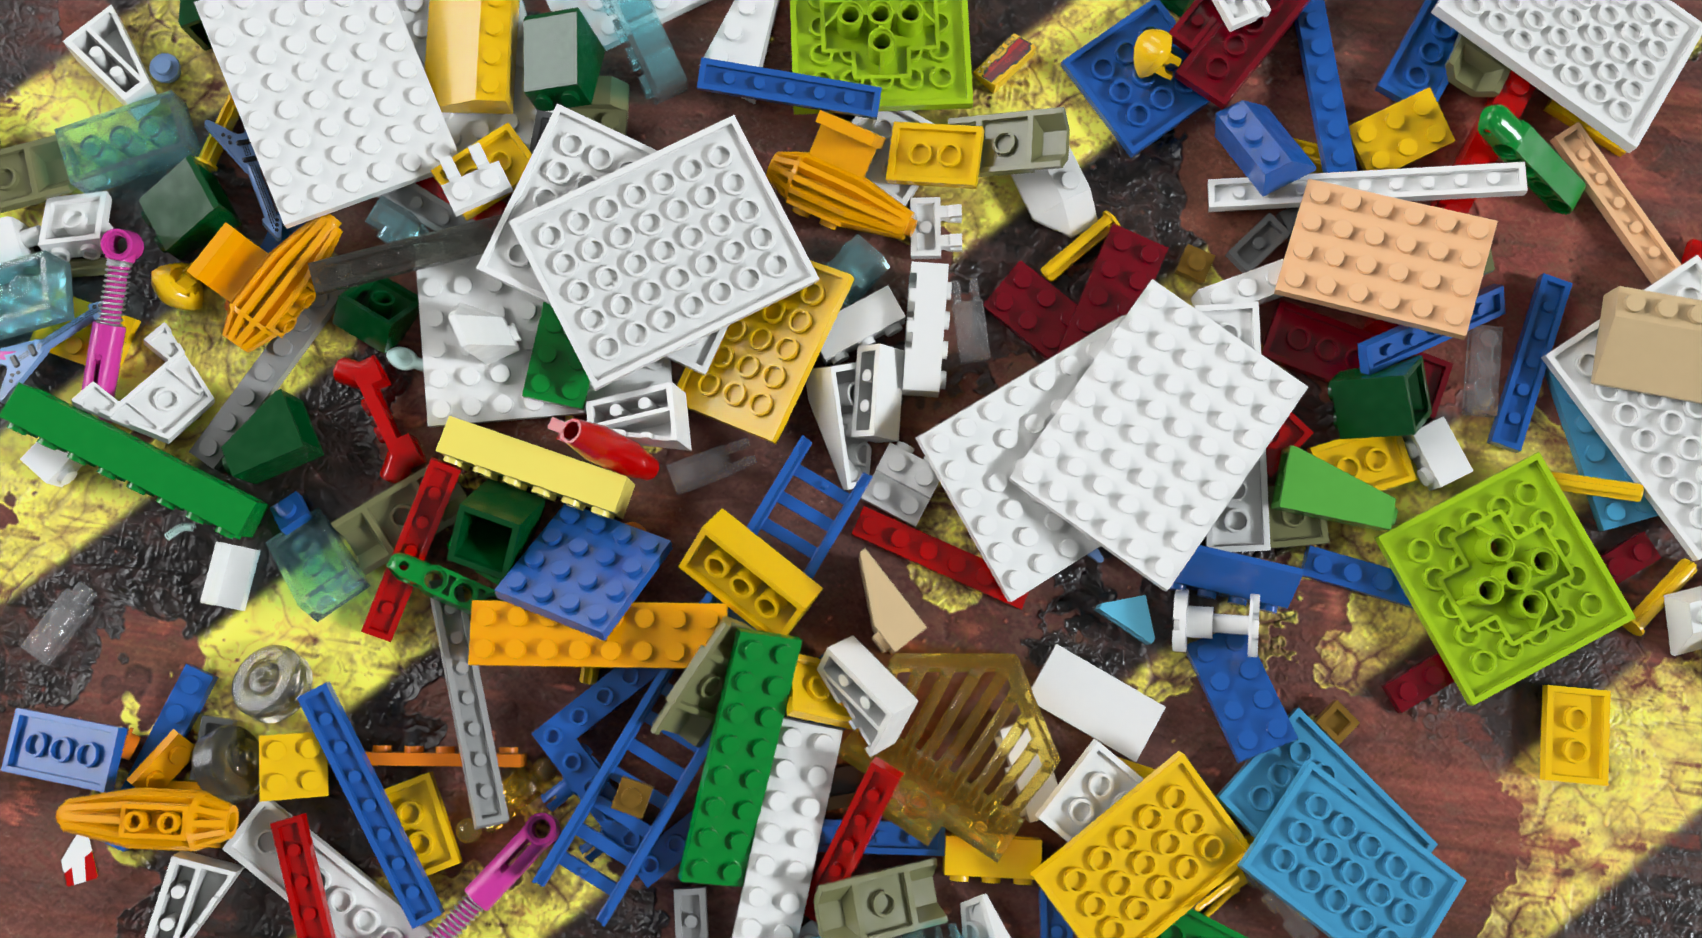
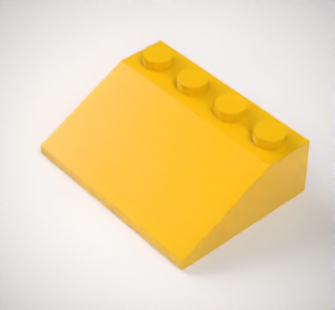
M429 0L425 73L441 112L513 114L519 0Z

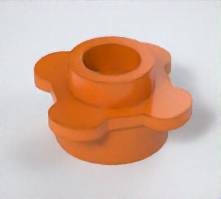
M130 728L126 735L121 758L126 760L131 759L141 739L140 736L132 733L134 728Z

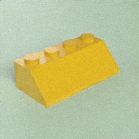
M723 508L701 528L678 566L721 602L727 604L731 610L756 630L788 635L823 590L820 585Z

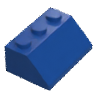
M1241 100L1216 113L1215 137L1262 197L1316 171L1315 164L1267 106Z

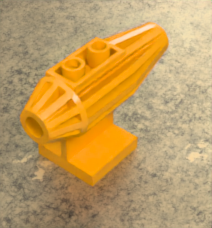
M820 110L815 122L821 125L810 152L778 151L773 156L768 166L766 177L771 185L786 199V203L794 206L793 212L809 218L810 214L821 218L819 224L836 230L837 226L900 240H903L906 236L911 237L918 223V220L914 219L915 212L865 177L877 148L882 149L887 138L836 115Z
M330 213L307 221L271 252L267 253L225 222L187 270L189 274L230 302L222 335L249 353L278 336L282 338L286 333L290 332L295 327L297 318L303 310L309 308L315 301L316 294L319 291L316 287L343 233L339 228L342 223Z
M172 780L165 789L137 787L68 798L59 806L56 813V822L64 832L125 848L198 851L206 847L223 848L226 840L233 838L236 833L239 813L237 807L230 803L231 782L220 784L206 781Z

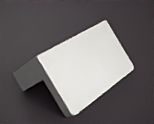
M217 541L200 602L245 611L261 551Z

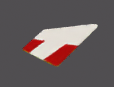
M76 835L61 860L68 887L98 877L90 839Z

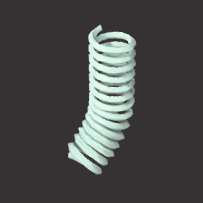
M184 522L178 524L164 535L170 541V539L172 540L181 532H192L195 523Z

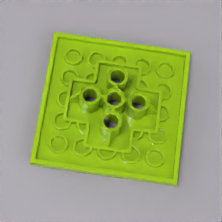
M790 0L793 73L882 87L878 112L973 108L968 0ZM905 18H913L914 20L910 21L906 20ZM875 19H884L885 21L880 22ZM846 20H855V22L850 23L846 22ZM877 46H885L886 48H885V49H878V48H876V47H877ZM793 106L794 114H819L820 111Z
M1540 452L1528 456L1374 538L1468 706L1476 705L1636 618ZM1492 541L1498 548L1495 555L1491 551ZM1536 555L1541 563L1538 566V568L1535 566L1534 558ZM1509 569L1511 570L1514 576L1511 583L1507 579V572ZM1481 584H1484L1487 590L1484 598L1479 592ZM1525 597L1528 599L1530 604L1527 611L1524 609L1523 601Z

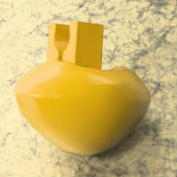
M1149 29L1138 36L1134 46L1133 59L1139 78L1148 77L1156 73L1166 79H1172L1173 72L1167 70L1165 64L1173 63L1179 67L1181 58L1171 53L1172 36L1168 32L1161 29Z
M193 262L191 264L172 263L151 271V285L156 295L164 304L186 311H195L202 308L204 300L202 282L187 272Z

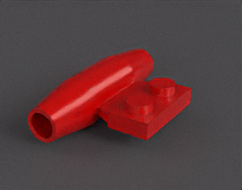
M554 417L550 420L547 428L559 433L556 438L557 440L569 445L586 460L609 471L646 481L652 480L659 471L658 460L640 444L604 425L575 418L569 419L566 422Z

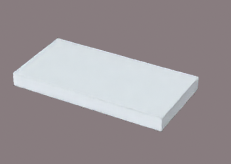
M1057 644L1054 645L1025 699L1134 762L1138 760L1166 708Z

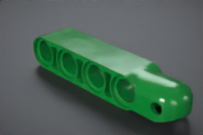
M1496 104L1485 107L1478 122L1479 134L1491 145L1493 151L1504 163L1525 162L1527 186L1549 209L1559 214H1570L1586 188L1584 181L1530 124L1518 119L1503 105Z
M393 554L386 565L399 581L418 588L424 595L471 615L472 600L494 599L496 601H504L496 597L494 589L442 566L429 564L409 554ZM401 565H404V566H406L408 569H407V570H401L399 567H400ZM431 573L439 575L442 579V585L436 589L429 588L424 582L425 576ZM459 586L467 587L471 591V599L466 602L457 600L454 596L455 588Z

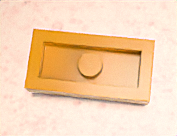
M173 729L126 780L136 788L165 789L194 757L196 746Z

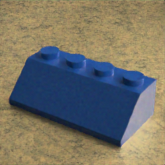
M1199 545L1169 590H1186L1188 588L1198 591L1197 596L1215 600L1216 595L1228 598L1227 603L1243 607H1246L1247 602L1250 603V594H1260L1259 611L1277 614V609L1281 610L1289 607L1303 577L1304 569Z

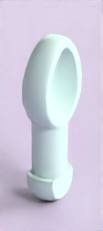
M394 347L387 351L386 357L388 361L397 369L404 371L416 369L424 372L423 359L417 357L414 351L406 347Z

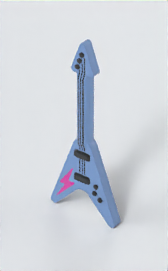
M205 120V128L244 172L249 175L264 215L262 225L276 241H281L282 219L280 215L276 214L260 171V164L247 132L236 134L210 120Z
M100 301L89 304L88 311L42 340L36 339L0 348V365L7 368V373L0 389L1 403L6 404L18 382L24 383L48 355L50 349L87 327L93 321H96L98 317L100 318L101 315L98 314V312H101V309L98 307H102Z

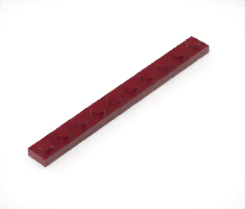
M1645 531L1638 532L1600 555L1616 584L1621 583L1661 559ZM1528 599L1523 601L1526 611L1530 606ZM1437 652L1381 685L1397 713H1403L1455 681Z

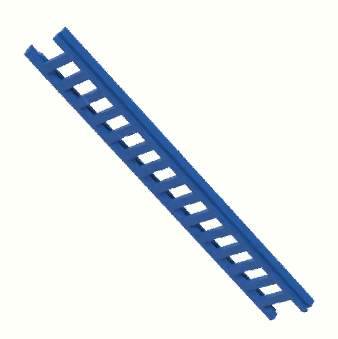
M802 435L747 525V528L756 535H758L760 530H763L810 558L811 560L803 573L813 579L873 479V476L863 472L852 492H846L800 465L813 444ZM793 476L843 505L835 520L830 519L784 491ZM777 503L827 532L818 548L768 519ZM707 591L701 603L724 604L709 591ZM728 607V617L745 623L756 630ZM660 669L532 880L534 884L546 886L558 864L607 893L610 896L596 918L604 927L707 756L712 731L700 748L695 747L678 734L665 730L661 731L695 752L686 769L635 738L644 722L652 726L659 715L652 711L661 694L667 697L673 689L674 685L670 684L669 681L676 669ZM627 750L678 780L669 797L653 789L649 802L660 808L661 811L652 825L640 818L612 809L613 802L601 795L610 778L619 784L623 776L643 782L618 767ZM593 807L644 837L635 854L584 823ZM576 835L627 866L618 883L567 852Z

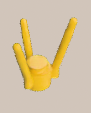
M1238 868L1217 886L1218 889L1195 906V910L1201 911L1215 901L1203 913L1208 917L1211 916L1231 896L1240 891L1239 888L1248 883L1243 871Z

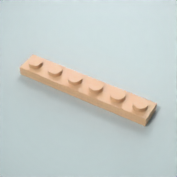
M1577 122L1550 140L1561 158L1584 181L1586 193L1651 284L1681 266L1679 260L1580 122Z

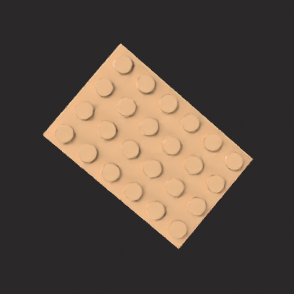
M1308 178L1274 294L1464 340L1468 332L1498 221Z

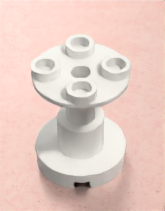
M1176 590L1173 609L1172 651L1186 652L1188 637L1212 639L1213 633L1248 635V657H1257L1260 594H1250L1249 616L1214 614V607L1189 606V590Z

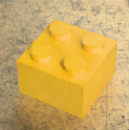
M314 732L259 736L260 802L329 796L328 759Z

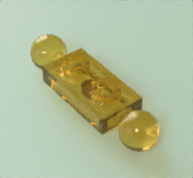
M549 757L538 759L533 765L532 773H529L526 768L521 767L502 782L509 820L543 794L537 785L539 782H550L556 777L558 768ZM471 817L464 818L456 827V835L464 843L477 841L482 833V828L474 829L473 818ZM505 823L484 828L492 834Z

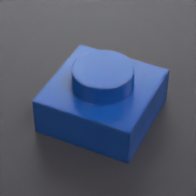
M297 491L270 507L280 531L285 535L290 534L313 519L303 497Z

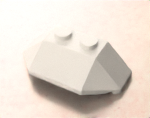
M1070 146L1069 159L1063 168L1035 170V173L1011 175L1033 221L1064 233L1063 235L1070 238L1084 233L1098 221L1091 189Z

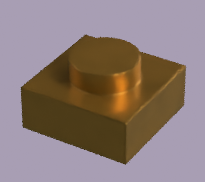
M1187 244L1174 274L1202 285L1205 282L1215 255Z
M1333 700L1313 721L1337 745L1360 724L1338 700Z
M623 776L611 808L642 819L654 786Z

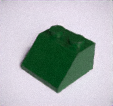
M373 271L338 295L333 324L372 346L374 349L386 353L402 341L418 316V295L381 273Z

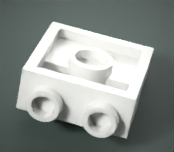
M107 191L46 199L38 246L49 260L57 263H67L70 261V258L82 256L86 259L96 260L100 258L101 254H104L101 249L102 236L107 231L114 229L109 223L112 204L110 194Z
M898 441L896 445L890 442L861 500L916 527L939 483V479L926 456L924 459H921L912 454L914 448L904 442Z

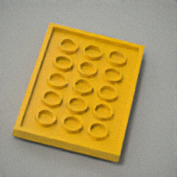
M810 260L819 277L818 282L729 325L705 376L685 367L677 386L686 393L688 410L777 444L852 286L854 277L849 273Z
M1178 751L1032 871L1030 875L1078 938H1157L1239 868L1237 865L1250 847V844L1184 753Z

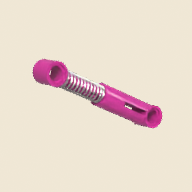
M111 229L101 239V249L105 254V258H107L106 265L109 267L105 269L108 274H104L107 279L103 280L106 282V285H102L105 290L101 291L104 293V296H100L103 301H100L102 307H98L101 309V312H98L101 316L97 318L98 321L92 322L81 389L82 391L94 381L114 398L126 327L120 322L124 321L121 316L125 315L122 311L126 310L123 306L126 305L124 300L127 299L125 295L128 294L125 290L129 288L126 284L130 283L127 278L131 277L128 273L132 272L131 267H133V263L144 251L142 238L135 232L123 229ZM124 237L127 241V248L121 253L118 249V242ZM99 417V419H101V420H103V421H105V422H107V423H109V424L112 423V422L109 421V420H106V419H104V418Z
M541 812L529 817L525 826L465 888L467 896H462L463 901H458L459 905H454L455 909H450V915L446 914V919L441 918L442 923H437L438 927H433L434 932H429L430 936H425V938H458V934H462V930L467 929L466 925H471L470 921H475L474 916H479V912H483V910L488 911L545 849L558 839L561 827L557 818L551 814ZM546 820L550 824V833L541 839L536 835L535 828L540 821ZM529 842H531V844L525 849V851L509 866L508 864L516 857V855Z

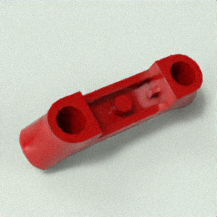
M371 355L362 361L348 357L339 359L335 364L333 377L337 383L361 391L364 397L361 400L362 407L369 417L373 416L377 424L374 427V432L382 444L386 443L388 448L379 474L383 480L396 484L410 476L413 468L427 462L425 454L415 436L409 433L402 436L381 392V389L391 385L377 357Z

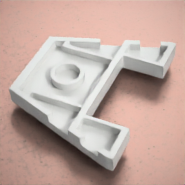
M164 322L143 339L144 345L165 361L160 368L121 401L116 400L93 381L71 399L72 405L167 444H170L214 405L215 399L195 367L191 365L180 343H177L170 327Z

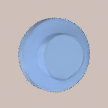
M161 53L151 60L149 71L158 82L172 83L180 77L181 65L173 55Z

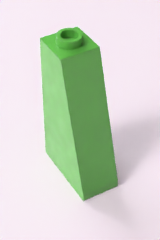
M1290 445L1281 449L1271 509L1376 531L1391 530V526L1395 524L1398 510L1395 507L1396 498L1299 447Z

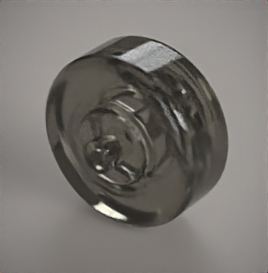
M269 645L262 647L250 654L236 671L232 682L233 701L241 712L258 722L277 723L283 721L301 708L297 697L311 690L313 683L312 669L305 658L287 646Z
M229 724L203 735L197 741L192 753V768L201 789L233 805L249 799L260 792L259 741L250 731L241 726Z

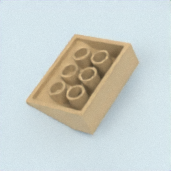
M1618 286L1606 293L1603 297L1590 384L1702 404V300Z
M865 548L860 552L859 567L871 627L875 634L872 637V641L882 653L888 650L892 655L927 627Z

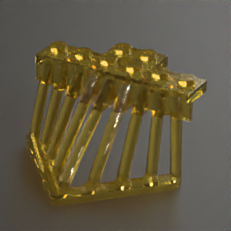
M895 653L886 669L895 678H897L899 672H912L905 688L914 697L926 672H940L905 739L898 737L895 744L869 757L865 750L868 746L860 731L853 730L840 745L838 756L864 774L875 757L880 758L904 773L883 817L914 838L929 846L943 826L998 863L1025 820L1019 814L1052 775L1060 762L1059 755L1017 655L1012 653ZM969 672L929 740L921 750L917 749L915 746L954 673ZM984 672H996L950 746L938 762L932 759ZM1008 679L1011 689L956 773L952 772L950 768ZM1018 703L1021 715L1017 718L983 771L970 784L967 782V779ZM1028 729L1031 740L996 789L989 795L985 794V789L1025 730ZM1038 754L1042 764L1014 801L1005 807L1001 804Z

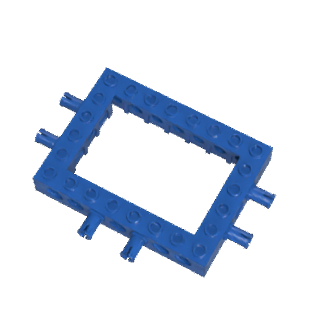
M614 668L531 733L561 772L563 780L540 796L544 803L556 796L553 801L546 805L550 811L554 812L557 807L574 794L582 799L601 768L600 763L591 755L594 753L591 748L584 743H579L577 738L585 732L593 730L597 726L596 723L606 715L621 708V704L634 693L644 690L647 687L646 684L657 676L660 669ZM805 720V721H808V722L823 724V723H819V722H814V721ZM609 780L601 795L613 802L618 789ZM593 807L590 812L601 826L600 833L635 854L644 837ZM693 810L657 839L640 867L637 875L647 888L682 861ZM585 842L579 846V850L583 855L594 846ZM595 847L585 858L588 862L592 863L604 852Z

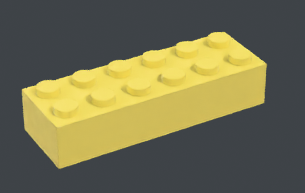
M452 416L448 417L436 448V452L444 456V462L459 467L464 471L469 472L470 467H473L472 471L484 478L498 481V478L502 477V482L509 484V486L524 491L531 487V492L538 494V496L554 502L556 497L562 498L561 502L567 504V506L582 511L585 507L592 508L590 512L605 518L614 519V517L623 519L635 488V484L627 476Z

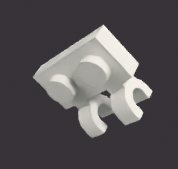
M479 142L468 147L478 170L462 177L451 155L439 159L449 180L448 183L441 185L456 217L513 192L512 186L499 161L490 164Z
M940 197L910 198V210L915 212L914 219L918 220L915 231L911 236V259H941V250L962 252V233L941 235V221L962 223V204L941 206Z

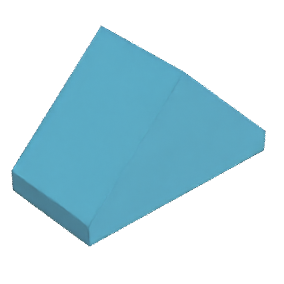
M1146 595L1101 603L1094 609L1145 645L1152 644L1155 640Z

